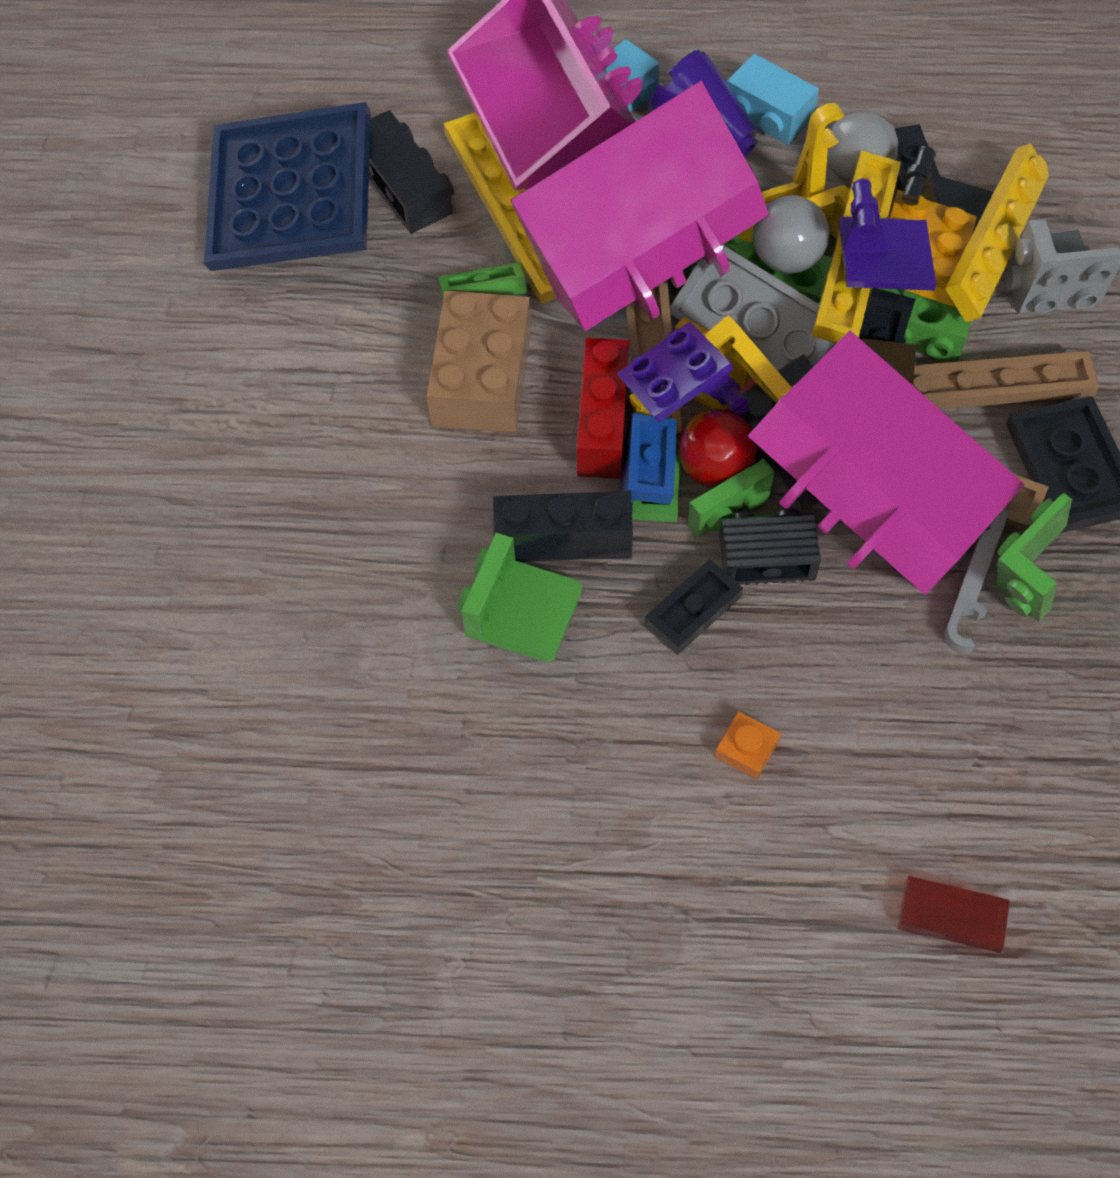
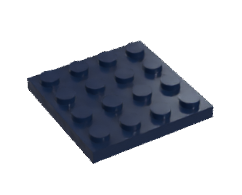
M366 102L213 125L204 264L210 271L367 250L371 111Z

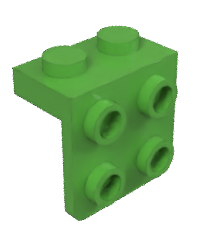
M1065 493L1060 495L1055 501H1052L1050 498L1046 499L1032 514L1030 520L1033 524L1022 535L1015 532L1009 536L997 552L1001 557L996 565V586L1007 595L1005 601L1014 611L1023 617L1030 614L1038 622L1052 609L1057 582L1036 566L1033 561L1067 525L1072 499Z
M495 533L490 547H483L478 555L475 566L477 576L472 587L466 586L459 599L458 613H462L465 637L542 662H551L556 658L582 594V585L576 579L515 561L514 538Z

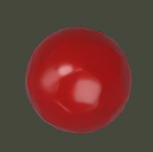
M713 409L697 414L682 430L677 447L679 460L684 472L696 483L707 488H715L754 465L758 453V445L748 437L753 431L750 424L741 416L726 409Z

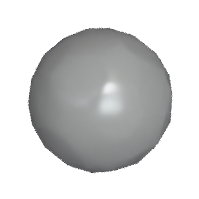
M858 110L845 115L831 129L839 143L828 148L827 160L830 168L842 180L852 183L861 150L893 160L897 157L898 138L895 129L880 114Z
M797 195L784 196L769 202L766 205L769 215L754 224L752 239L757 255L772 270L785 274L802 272L813 267L822 258L828 246L830 228L824 212L811 200Z

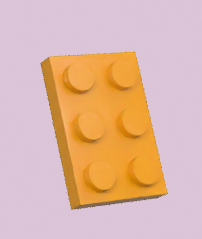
M897 190L888 219L927 221L937 284L934 291H905L953 307L954 303L945 287L973 234L977 216L966 213L957 207H948L927 200L921 195L917 205H907L901 200L904 192Z

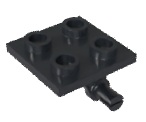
M927 146L920 147L914 165L909 166L905 175L907 185L901 197L902 202L911 206L917 205L921 195L927 200L948 207L960 208L966 213L977 216L974 226L975 230L994 192L932 175L930 167L936 152Z

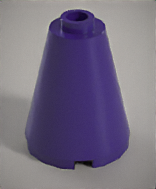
M694 50L681 59L668 72L673 78L666 88L660 84L658 85L649 101L648 110L652 112L702 80L743 156L746 157L757 145L758 141L755 139L758 129L709 55L703 51Z

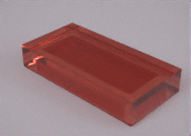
M908 876L904 885L897 929L1000 953L1004 949L1010 900Z

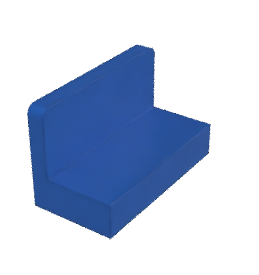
M632 414L623 443L620 491H631V506L634 500L670 505L674 495L677 419L665 418L658 423L651 415Z

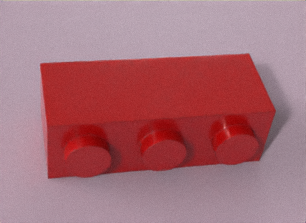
M585 338L577 438V476L621 479L627 386L622 382L617 373L628 366L629 340Z

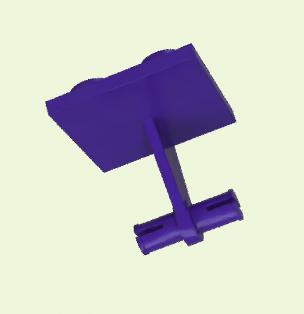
M864 178L853 182L854 200L851 203L852 217H840L839 220L846 287L934 291L937 284L927 221L880 218L878 202L872 196L871 182Z
M691 322L671 332L666 339L645 354L636 357L627 367L617 373L622 382L658 423L701 392L713 397L720 404L728 405L737 415L745 413L750 406V402L747 401L748 399L740 393V385L733 378H730L728 374L734 369L732 364Z

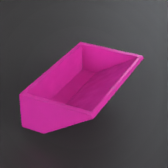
M502 0L447 50V56L515 191L534 186L636 122L627 106L641 92L643 81L640 77L627 81L631 74L628 66L607 72L606 68L617 59L615 50L609 46L614 31L611 26L598 30L602 22L600 16H591L578 21L567 0Z
M702 80L511 200L557 300L584 331L589 330L634 300L640 309H645L650 320H654L660 315V312L650 290L669 278L676 288L686 283L682 270L702 257L709 266L714 263L720 277L730 271V267L721 245L769 215L759 183Z
M849 331L771 409L748 435L751 440L797 480L779 502L785 509L789 508L807 489L831 511L817 526L823 533L827 534L839 520H842L865 541L861 548L846 563L854 570L874 549L924 595L962 557L1025 485L852 331Z

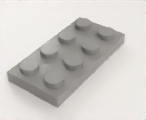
M724 245L721 246L730 267V271L720 277L714 263L709 266L703 257L699 260L670 306L673 318L680 321L685 316L702 327L711 330L729 315L777 371L805 354L814 367L836 345V343L811 336L819 304Z

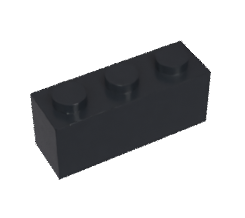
M390 110L371 118L369 179L409 233L413 234L452 215L451 196L454 195L452 183L445 173L439 174L427 149L425 147H418L409 126L405 122L400 123Z
M631 491L493 496V537L495 533H500L514 538L515 561L519 562L632 558L633 521Z

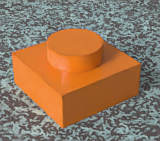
M738 711L716 749L715 758L758 780L780 741L781 733Z

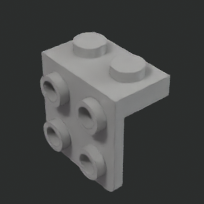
M1046 219L1028 220L1021 239H1018L1016 242L1012 261L1005 268L1004 279L1006 288L1009 291L1012 290L1019 313H1048L1055 309L1077 307L1078 309L1091 308L1103 300L1120 268V248L1057 254Z

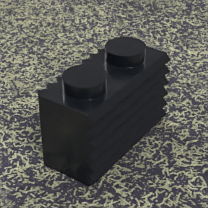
M785 509L773 516H755L751 512H738L729 518H722L719 539L723 571L739 585H749L751 583L757 585L761 582L764 584L769 582L775 584L779 581L785 583L797 580L803 582L805 580L813 581L817 578L821 555L819 553L814 513L801 514L796 509Z

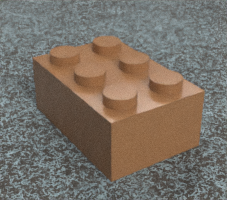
M444 291L426 396L431 426L517 433L531 334L530 297Z

